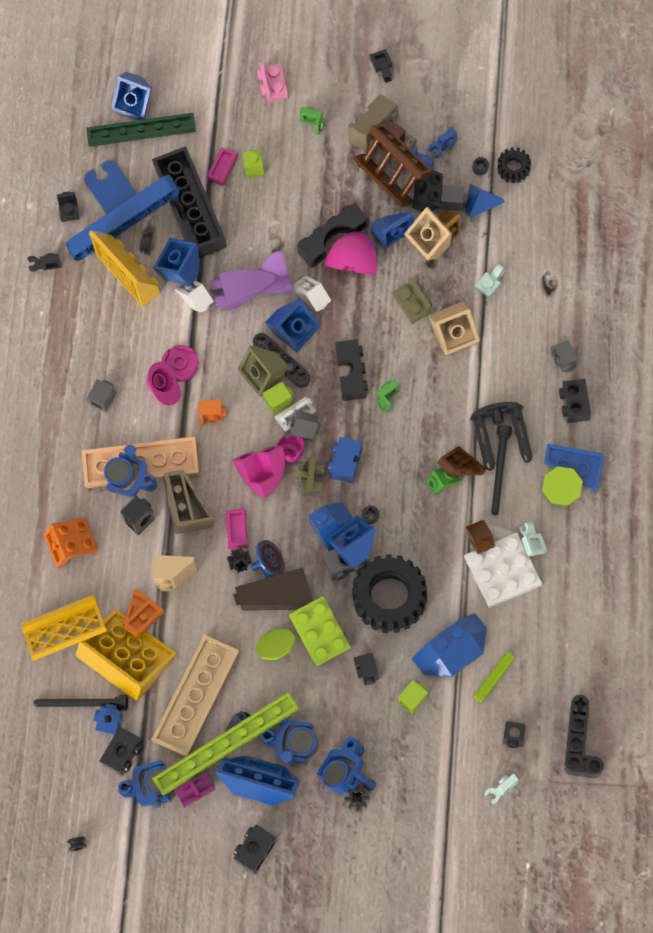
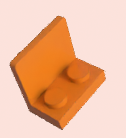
M85 517L52 523L44 533L57 568L64 567L72 557L92 554L98 551L97 544Z

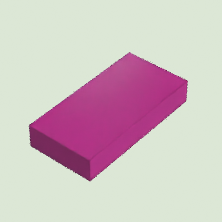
M221 147L206 177L207 180L224 186L238 158V153Z
M245 509L226 510L228 549L248 548Z

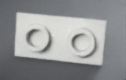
M304 397L274 418L286 432L290 429L295 410L310 414L315 413L316 410L312 406V401Z

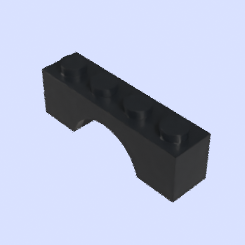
M355 202L352 205H347L340 214L332 216L324 226L316 228L308 238L305 237L300 240L297 245L298 254L311 268H314L326 259L325 245L332 236L339 233L363 231L369 226V217Z

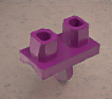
M205 771L174 790L185 808L215 791L216 788Z

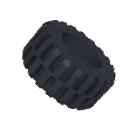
M387 554L386 558L383 559L380 556L374 557L375 561L372 563L370 560L367 561L365 567L359 569L357 572L358 576L353 581L352 596L356 613L362 618V622L366 625L370 624L373 630L382 629V633H388V630H394V633H398L401 628L407 630L410 628V624H416L419 616L423 615L425 611V605H427L425 577L421 575V570L418 566L414 567L413 562L409 559L404 561L402 556L397 555V558H392V554ZM396 579L407 586L408 599L398 608L383 609L373 602L371 597L372 588L381 580Z

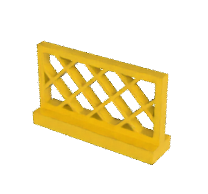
M94 594L20 624L32 661L107 631ZM83 622L88 623L85 627H80ZM94 624L100 625L95 629H91ZM64 630H69L66 635L61 634ZM75 632H81L79 635L73 637V634ZM46 637H50L48 642H43ZM57 639L62 640L60 643L54 644ZM38 647H43L42 650L35 652Z

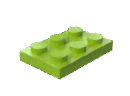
M324 596L288 614L316 667L351 648Z

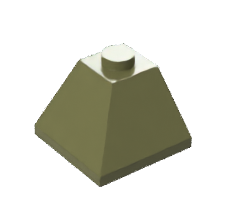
M249 346L238 367L240 373L259 397L263 396V392L279 382L288 369L285 361L278 353L256 346Z

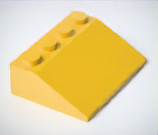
M97 231L89 232L97 257L142 307L160 294L158 281L154 277L150 278L147 275L148 271L142 264H137L135 256L130 251L127 253L124 249V244L119 239L116 240L112 235Z
M115 609L103 620L107 631L79 642L75 656L135 701H138L151 688L177 653L147 631L137 639L123 628L126 615Z

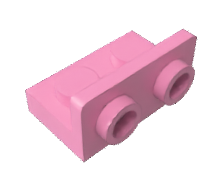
M263 62L259 63L260 69L257 70L258 79L263 81V85H260L262 96L266 95L267 102L288 98L281 63L265 67Z

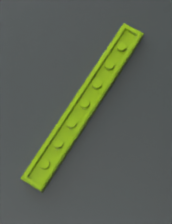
M287 692L152 779L161 794L165 796L300 709L291 694Z

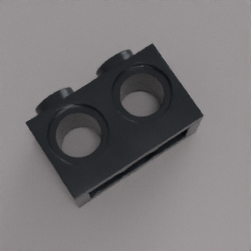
M586 379L563 381L562 388H559V397L564 401V406H561L562 416L566 417L567 423L590 421L591 411ZM575 390L577 394L571 395L568 391ZM571 408H579L580 412L575 413Z

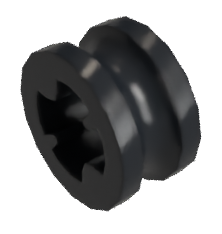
M478 157L473 161L472 170L476 175H484L488 172L489 162L486 158ZM480 163L484 164L482 169H478Z
M366 506L362 511V519L368 524L377 522L379 510L375 506ZM369 510H372L373 513H376V515L373 516V519H369V516H365V514H368Z
M85 837L69 839L67 841L70 844L69 851H79L87 848V844H84Z

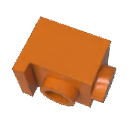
M221 399L198 401L201 425H205L204 421L217 423L219 420H223V417H227L226 406H222Z

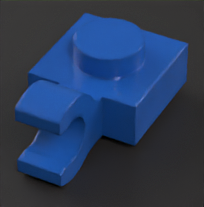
M453 127L438 137L437 142L429 145V152L434 149L437 150L434 154L435 159L441 156L442 151L446 148H451L456 143L457 132Z

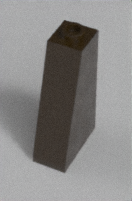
M303 567L235 587L237 594H233L236 606L240 605L242 611L297 610L313 601Z

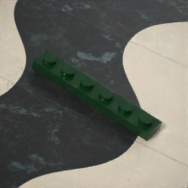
M194 112L86 127L89 147L196 132Z

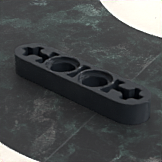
M258 333L254 336V346L266 349L263 344L258 345V340H264L265 345L268 347L267 350L279 351L280 357L285 363L291 362L294 365L291 370H287L284 374L293 384L300 388L308 386L310 375L303 366L268 335ZM296 370L297 374L301 377L305 375V381H298V376L295 374Z

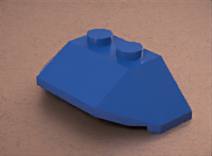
M475 613L461 618L430 640L412 660L423 675L453 677L483 655L487 628Z
M250 756L233 757L230 759L223 758L216 773L234 795L271 806L294 798L300 782L286 767Z

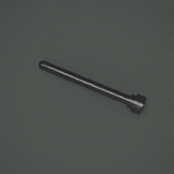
M498 425L496 431L499 447L491 509L493 515L499 513L507 440L512 435V427L508 425Z
M119 695L114 699H36L33 702L35 707H105V704L108 703L117 705L118 710H128V695Z

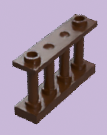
M384 123L373 125L369 130L374 136L373 142L366 153L354 156L353 160L397 205L401 207L413 203V200L408 194L416 181L429 177L433 171ZM381 143L387 151L377 166L371 158ZM393 155L399 160V164L391 177H389L383 170ZM406 167L412 175L402 190L396 184V181Z

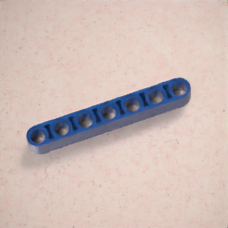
M170 175L163 176L70 238L65 245L75 261L82 260L95 251L89 235L90 231L109 234L115 238L174 199L180 191Z

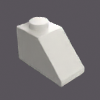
M304 276L292 285L293 290L309 308L316 312L323 310L331 302L322 284L308 276Z
M195 280L191 286L179 284L174 288L187 304L199 313L206 311L210 304L214 302L203 284Z

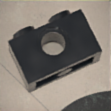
M432 170L433 172L429 177L416 181L413 209L423 212L426 207H429L431 211L440 208L443 184L442 173Z
M136 495L120 513L125 524L139 536L155 519L152 514L154 511L150 508L151 504L145 498L140 499Z
M119 727L99 762L108 769L123 776L125 772L128 773L131 769L133 757L141 752L143 741L135 734ZM120 749H128V752L125 756H118V752Z
M257 824L254 828L250 827L244 836L246 840L242 845L239 844L233 852L235 855L234 861L253 874H256L278 841L274 835ZM253 843L259 845V850L256 853L248 851L249 846Z

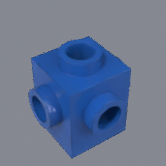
M106 703L105 707L101 706L100 710L96 709L94 721L97 722L96 731L115 735L117 726L121 727L123 715H120L121 710H117V705ZM110 715L112 717V721H106L105 716Z

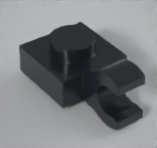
M384 49L370 54V61L375 72L381 71L385 83L392 81V74L389 68L393 67L387 50Z
M48 253L40 256V259L35 256L27 257L29 263L35 262L34 265L28 266L31 272L39 269L46 271L62 268L58 254Z

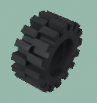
M510 147V151L507 148L504 153L500 154L497 167L498 174H501V178H505L506 182H509L510 179L512 180L511 183H515V180L519 183L521 178L525 180L526 176L529 175L531 158L529 159L528 153L525 155L526 151L524 149L520 152V148L517 147V150H514V147ZM516 160L521 163V167L518 170H511L508 168L507 163Z

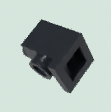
M373 652L353 657L355 666L359 665L356 667L358 678L363 679L364 685L376 683V680H379V674Z

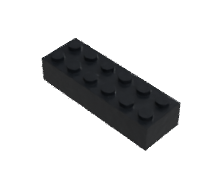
M186 146L153 158L152 162L158 179L170 175L180 191L178 196L168 203L184 241L193 242L198 245L199 258L226 248L225 236Z

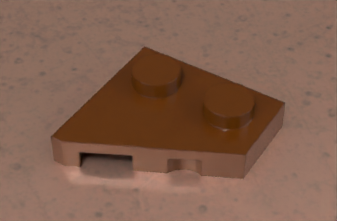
M460 446L442 456L437 462L445 472L451 475H483L486 471L482 464Z

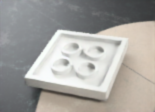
M518 533L494 542L496 547L480 554L473 551L464 555V559L488 609L542 586V582L527 555Z

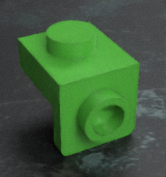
M301 107L300 121L314 124L315 134L319 135L320 130L324 129L325 126L323 112L313 107Z
M395 379L384 383L380 390L377 391L376 402L381 409L385 408L387 412L391 411V403L388 399L399 392V384Z
M442 468L434 470L426 479L434 495L439 494L442 489L457 485L461 481L458 475H451Z

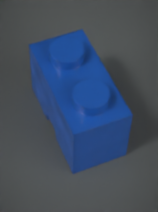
M340 437L338 443L335 442L333 454H335L334 461L330 460L328 467L332 479L354 483L357 472V463L355 461L359 462L363 449L361 441Z

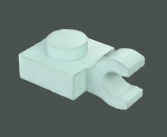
M498 264L491 275L486 272L475 284V289L490 299L501 286V282L498 280L505 273L503 271L505 268Z
M532 521L525 522V526L519 527L520 533L524 536L522 542L528 556L547 552L541 533L536 534Z
M514 773L510 777L506 775L498 782L500 784L498 788H489L485 791L484 795L495 794L496 798L491 801L494 805L502 796L518 784L519 779Z

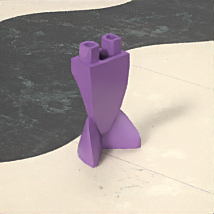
M282 250L271 254L258 270L227 271L220 273L219 278L210 281L213 293L223 290V295L214 297L217 308L227 307L228 311L238 308L261 293H293Z

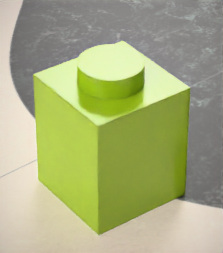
M261 150L242 152L246 177L263 176L264 169Z
M283 382L263 392L264 400L273 415L293 404L292 396L294 394L289 386L285 387Z
M412 680L398 696L397 702L413 715L427 699V687L419 681L416 683Z

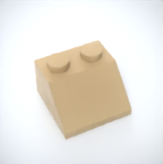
M426 207L404 235L427 260L439 259L450 246L452 233L429 207Z
M464 302L428 315L434 334L445 356L480 342L470 308Z
M155 555L153 579L157 588H160L161 591L169 592L172 589H178L198 572L194 557Z

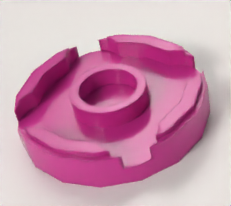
M173 346L174 348L165 351L161 362L171 367L177 382L187 381L198 370L199 361L197 355L188 346Z

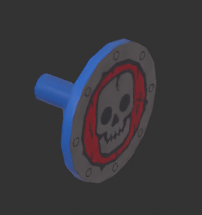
M269 540L259 542L256 548L258 561L252 563L251 568L254 571L261 568L265 578L282 574L285 567L284 559L278 547Z

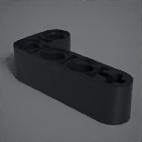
M577 695L572 699L570 706L564 769L566 773L572 776L597 778L602 773L603 761L596 756L584 755L590 704L586 696ZM578 702H581L583 706L581 714H577ZM579 721L583 724V728L575 729L572 723ZM578 741L581 744V748L574 749L570 743ZM571 760L577 761L579 767L572 769L569 767L568 762ZM596 763L599 766V770L593 772L589 769L588 765Z

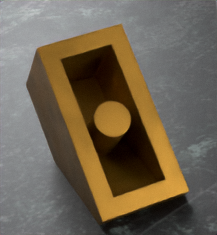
M448 210L443 211L441 214H436L439 220L452 233L451 240L460 233L461 216Z

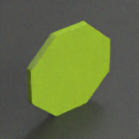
M557 466L545 474L542 492L550 503L568 506L580 498L583 481L574 469Z
M273 629L261 636L256 646V651L262 660H278L291 652L296 638L290 629Z

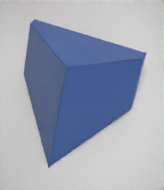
M470 184L465 212L470 217H474L505 203V201L493 193Z

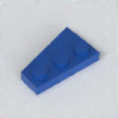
M547 444L544 458L545 465L553 469L557 466L574 469L582 479V485L598 492L604 459L603 453Z

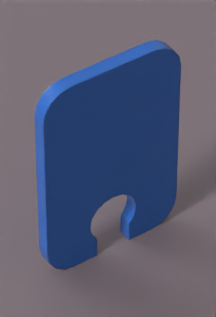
M112 160L101 164L103 170L108 172L106 179H97L93 169L84 176L86 185L106 214L137 194L120 168Z

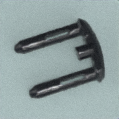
M500 402L490 404L474 411L470 417V420L474 422L483 463L488 471H492L495 466L485 423L486 417L492 416L493 424L498 425L505 422L504 413L511 414L521 457L526 463L532 461L533 454L522 414L524 407L520 403ZM517 420L520 421L523 437L520 435ZM480 428L483 430L486 445L483 444Z

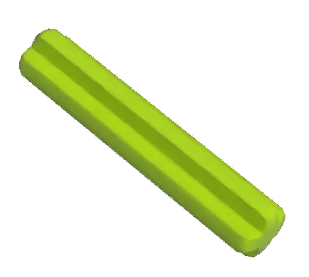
M506 652L474 694L476 701L483 703L514 661L515 657L513 654Z

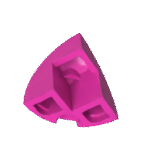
M360 231L348 233L337 240L332 246L326 258L325 266L339 270L376 275L377 259L374 246L364 233Z
M282 446L266 447L264 450L256 453L251 451L233 459V463L250 489L265 498L276 489L283 476L285 467L284 450Z

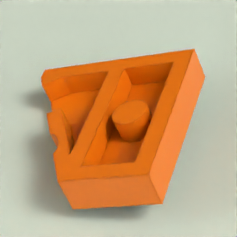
M135 589L123 622V628L138 639L164 614V609Z

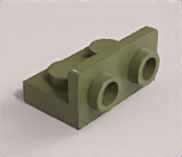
M412 277L408 279V284L393 291L394 298L411 324L431 314L432 306L429 297L424 296L421 292L423 290L418 281L415 282Z

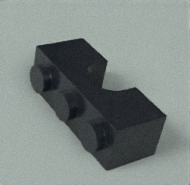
M358 339L335 342L338 366H349L353 369L350 375L340 377L342 400L364 399L365 392L368 391L367 380H363L362 374H366L365 363L360 361V357H363L362 345L358 346Z

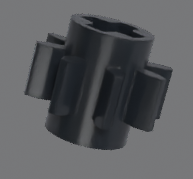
M242 548L231 550V556L227 557L230 570L235 569L238 573L247 571L248 564H252L249 551L244 552Z
M356 786L355 790L347 791L349 797L344 799L346 802H350L349 809L355 807L357 812H359L360 807L367 808L365 800H370V796H364L366 788L359 790L358 786ZM361 795V802H354L353 796L358 797Z

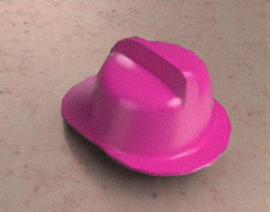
M156 362L151 365L146 378L148 389L154 393L157 400L162 404L168 406L176 404L181 397V390L171 367L163 362Z

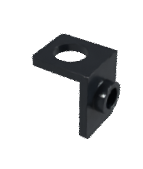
M507 721L503 744L510 748L523 747L526 725ZM517 727L520 730V736L511 737L509 729Z

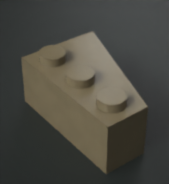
M381 94L368 105V111L365 114L360 113L358 115L359 120L355 124L351 122L348 125L349 143L365 153L374 140V136L369 132L371 127L381 123L387 126L390 121L395 122L399 116L398 104Z
M184 470L164 473L163 482L175 533L179 534L213 527L215 518L206 508L204 501L197 494L195 487Z

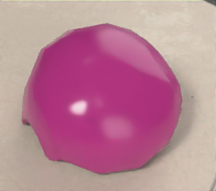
M290 434L288 437L282 436L275 446H282L285 462L292 463L298 461L303 456L305 441L302 437Z

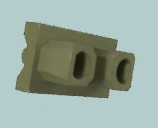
M310 457L304 466L299 465L298 471L292 473V477L297 479V485H303V496L322 491L323 483L322 481L314 480V475H323L324 464L315 462L316 458Z

